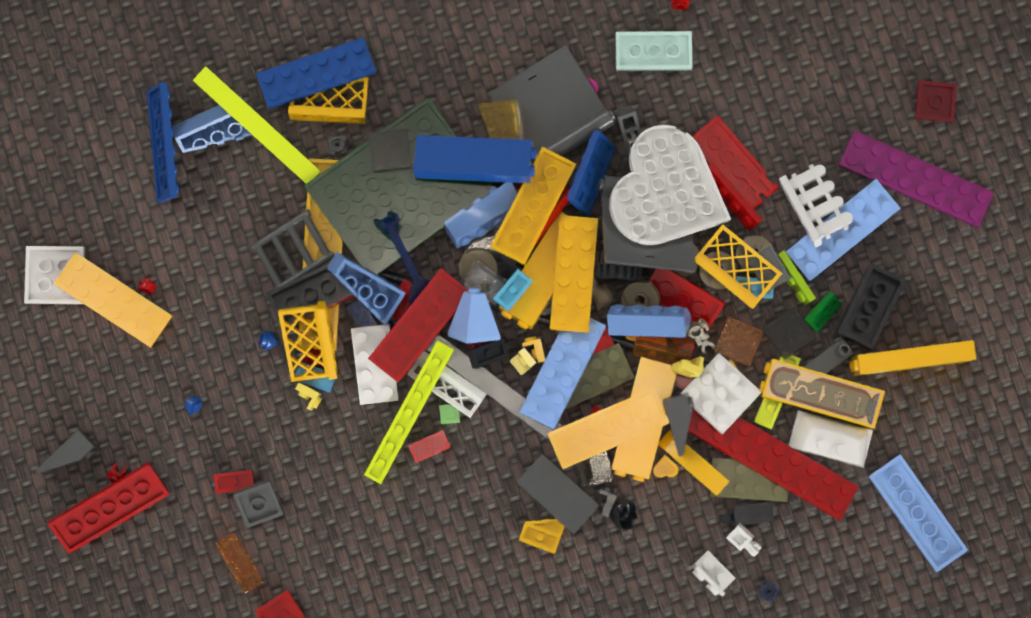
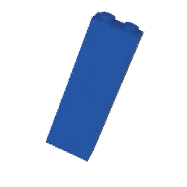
M417 135L413 172L415 178L531 183V177L535 176V165H532V159H536V147H533L532 140Z

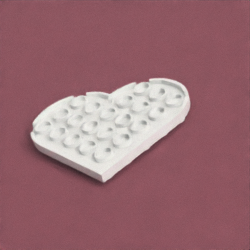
M657 125L646 129L637 137L629 154L631 172L618 181L611 192L609 200L611 218L617 229L625 237L639 244L657 245L727 223L731 220L703 152L690 134L676 129L675 126Z

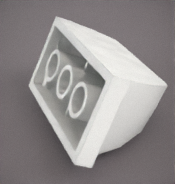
M798 410L788 446L798 451L864 468L873 430Z

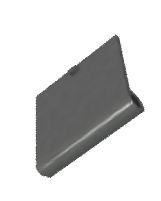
M566 45L489 93L516 139L532 140L533 147H536V158L542 147L563 157L589 141L594 130L603 132L615 124V115L611 109L606 110Z
M604 175L602 179H599L598 190H601L605 263L695 273L693 234L657 245H643L628 239L615 226L609 210L611 192L622 177Z

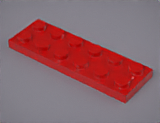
M440 268L368 359L396 382H399L456 312L463 292L469 290Z
M147 462L48 521V526L67 553L70 554L170 494L151 464Z

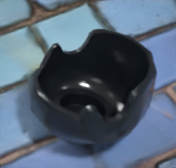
M621 499L616 502L610 512L612 523L625 531L632 529L633 520L638 518L635 503L628 499Z

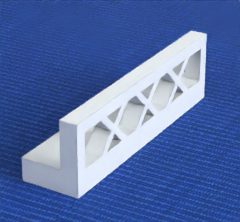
M423 351L407 373L414 380L418 376L414 371L418 366L423 367L429 356L427 352ZM445 366L439 377L442 386L434 387L432 392L471 418L482 403L486 393ZM447 390H455L458 397H449ZM469 400L475 404L471 411L463 406V401Z

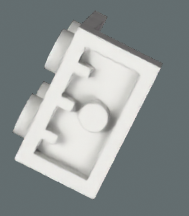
M708 550L691 566L694 569L692 573L700 581L705 580L708 583L706 587L715 596L717 594L723 596L725 594L723 591L736 579Z

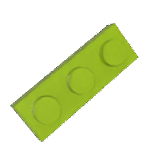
M783 250L777 254L791 278L786 282L796 291L797 299L804 303V305L816 299L786 252Z

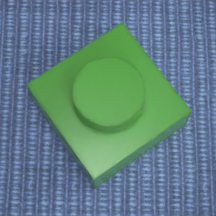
M450 404L439 405L441 425L460 423L458 409Z

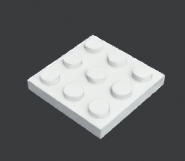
M26 246L24 303L83 304L53 283L75 252L85 258V247Z
M718 353L703 369L701 375L697 376L680 394L688 392L689 397L692 396L695 407L693 409L719 433L723 434L762 392Z

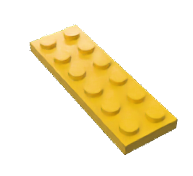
M544 147L541 148L533 163L535 165V176L531 177V183L522 184L490 248L523 265L527 262L576 167V163Z
M560 215L550 330L589 333L598 218Z
M76 252L53 283L150 348L173 317Z
M654 387L547 434L562 469H565L669 424V420Z

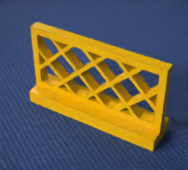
M364 77L346 83V86L339 92L335 87L331 88L336 94L329 100L322 94L325 92L323 91L315 94L310 99L305 97L307 101L303 105H294L295 101L290 102L288 109L290 120L366 124L369 78ZM356 82L364 83V88L357 93L351 86ZM350 89L355 96L346 101L342 94ZM319 96L326 102L321 107L315 106L312 103ZM338 97L345 103L340 108L334 107L331 104ZM358 98L362 102V109H354L350 104Z
M723 224L695 257V262L751 309L758 304L782 275L777 268ZM723 230L729 234L730 243L719 244L718 235ZM732 238L735 239L737 242L732 243ZM716 239V244L711 245L713 241ZM741 244L744 247L745 255L734 256L733 245ZM730 245L731 257L720 258L719 246ZM708 247H717L718 258L710 259L703 253ZM747 250L753 255H747ZM748 257H757L760 268L749 269ZM745 258L746 269L735 270L734 259ZM732 259L733 270L724 271L721 268L720 260ZM771 269L776 273V276L772 280L763 281V270ZM760 270L761 281L750 282L749 271ZM747 271L748 283L737 282L735 272ZM764 283H769L764 289ZM750 284H762V292L758 297L751 293ZM742 285H748V290Z
M320 301L317 302V305L278 310L291 382L329 377V380L337 379L338 369L326 302ZM314 311L315 317L311 322L302 317L305 312ZM292 314L296 319L292 324H289L284 320V315ZM299 320L308 325L303 332L294 327ZM310 328L318 332L314 340L306 335ZM291 330L300 335L295 342L287 336ZM302 338L311 343L306 350L298 345ZM313 345L321 349V353L317 357L309 352ZM294 348L303 353L299 359L291 355V351ZM305 355L314 360L309 367L301 362ZM318 362L324 366L325 372L317 373L312 368ZM297 365L306 370L303 375H295L294 369Z

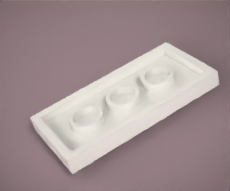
M383 324L351 328L360 405L399 400L397 382L368 359L389 333L390 324H386V326Z

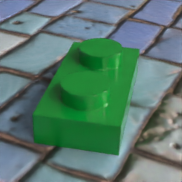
M829 291L804 320L817 333L841 307L842 303L835 294Z

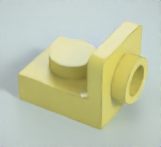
M525 348L520 350L510 360V363L520 375L526 373L536 364Z
M699 356L691 359V361L682 359L672 364L671 371L690 379L701 375L704 369V357Z
M298 383L295 388L299 391L298 395L307 400L309 397L312 398L307 409L311 411L313 408L317 409L322 400L319 398L321 393L302 383Z

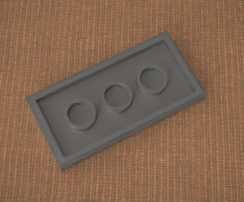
M543 454L516 482L573 535L600 506Z

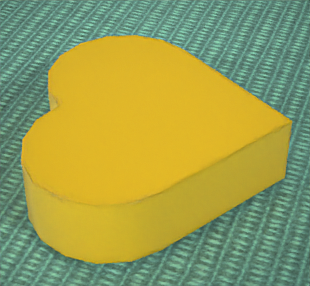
M665 454L653 467V474L658 478L665 476L674 477L678 473V466Z

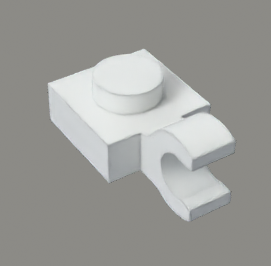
M741 523L726 537L737 549L741 551L745 548L753 557L762 548L758 542L752 541L754 535Z

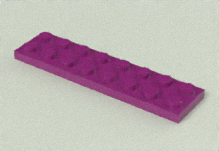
M855 130L838 165L871 181L877 179L882 186L977 228L980 226L994 192Z

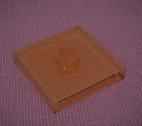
M728 317L714 353H720L728 359L750 367L764 331Z

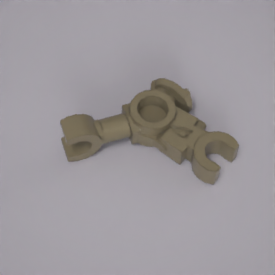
M699 318L698 321L690 323L687 336L693 338L697 345L700 346L703 354H707L705 347L710 345L715 349V344L711 339H708L710 336L704 331V328L706 331L709 330L707 322Z

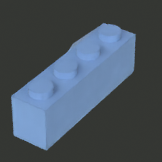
M220 105L172 126L175 140L182 153L207 148V145L215 143L217 145L225 144L224 141L236 139V141L243 140V137L252 135Z
M504 182L499 188L494 186L489 190L490 194L485 198H477L468 210L463 208L444 222L445 231L456 248L466 246L477 237L486 235L488 231L501 227L517 196L513 183Z
M336 252L327 267L385 326L406 294L397 285L339 252Z
M617 304L611 306L607 313L609 335L685 338L692 321V316L688 308H681L680 306L662 307L655 305L643 307L642 305L623 306Z

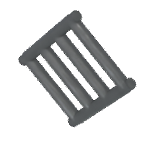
M309 209L251 245L252 250L258 253L276 286L274 289L321 267L335 256L332 251L328 250L310 218L311 212ZM302 221L306 224L323 255L316 261H313L294 227ZM287 231L307 264V267L299 272L279 239V236ZM271 241L291 274V277L283 282L263 246Z

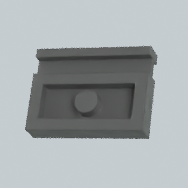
M772 245L758 253L782 273L768 291L791 279ZM757 257L748 258L751 268H760ZM771 269L763 270V281L772 280L776 276V273ZM753 270L759 281H761L760 270ZM764 283V289L769 283Z

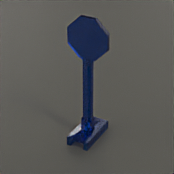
M389 211L387 212L388 216L382 220L376 218L373 221L376 227L385 229L387 234H390L414 281L407 298L411 305L431 280L421 279L397 232L398 228L395 223L399 222L400 218L397 213Z

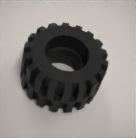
M604 250L595 253L593 277L613 282L639 281L642 278V267L605 263Z

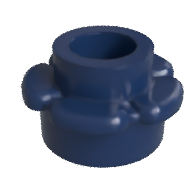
M765 582L760 586L759 594L766 601H772L778 596V589L774 583Z

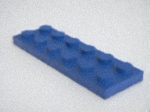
M363 37L256 73L269 110L376 74V69Z
M158 83L147 91L157 203H165L177 197L179 192L175 176L177 174V166L174 164L175 146L172 143L174 130L170 121L172 110L169 107L170 90L167 88V83Z

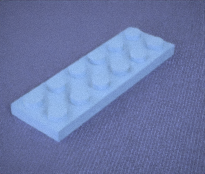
M875 179L839 209L841 214L844 212L852 214L853 221L848 225L849 229L844 231L841 228L831 233V238L827 240L825 237L821 238L822 245L816 248L807 234L788 249L786 253L806 278L811 281L901 208L878 180ZM835 213L830 215L823 223L836 217Z
M590 318L589 333L559 332L519 411L521 414L555 430L606 325Z
M901 454L868 476L935 572L940 571L968 551Z

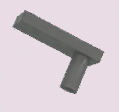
M841 338L804 365L803 368L827 374L853 355L854 352L846 341Z

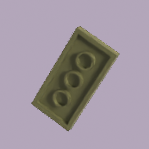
M619 343L591 356L565 409L635 378Z
M712 458V466L729 482L717 496L710 491V497L788 501V491L735 459Z

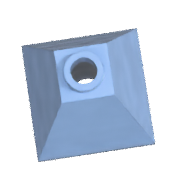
M472 287L469 288V291L463 292L449 327L448 337L464 343L500 340V334L486 294L481 292L480 288Z

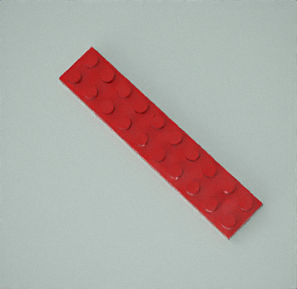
M692 408L693 412L689 427L690 434L838 521L842 519L859 488L857 485L741 417H738L721 434Z

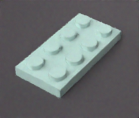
M692 31L616 32V71L692 70Z

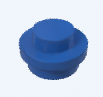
M191 396L185 403V409H187L189 414L197 413L202 408V399L199 396Z

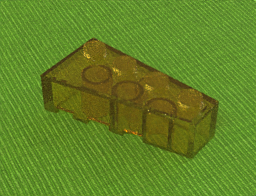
M516 99L478 104L490 138L522 140L519 108Z

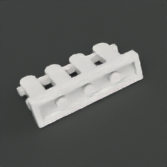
M812 164L809 166V170L797 176L794 173L791 175L792 179L790 180L784 175L779 178V181L816 248L822 245L821 238L825 237L827 240L831 238V233L841 228L844 231L849 229L848 225L852 223L853 218L849 212L840 213L839 209L844 205L842 197H831L830 193L835 189L834 183L830 180L822 181L821 178L826 174L825 167L823 165L814 167ZM814 181H817V186L807 191H805V189L803 188L804 186ZM799 189L801 194L797 196L795 191ZM824 196L826 197V202L816 207L812 204V202ZM807 205L810 210L806 211L804 206ZM832 212L835 213L836 217L824 223L821 220L822 217ZM815 221L818 223V226L814 227L813 222Z

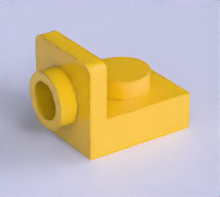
M536 336L526 338L525 342L522 343V347L534 346L535 349H531L533 359L538 360V364L544 363L545 356L541 339H536Z

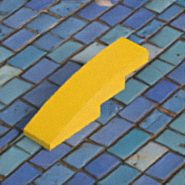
M671 430L659 441L658 445L716 496L728 484L729 480L687 444L683 456L679 457Z

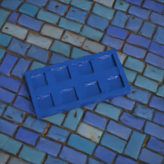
M594 130L589 138L587 149L582 156V162L575 174V180L568 192L567 198L583 215L590 216L599 193V179L606 175L616 149L606 136L597 130Z

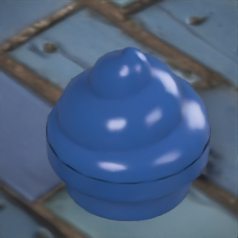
M272 331L261 332L259 346L263 347V349H271L280 343Z

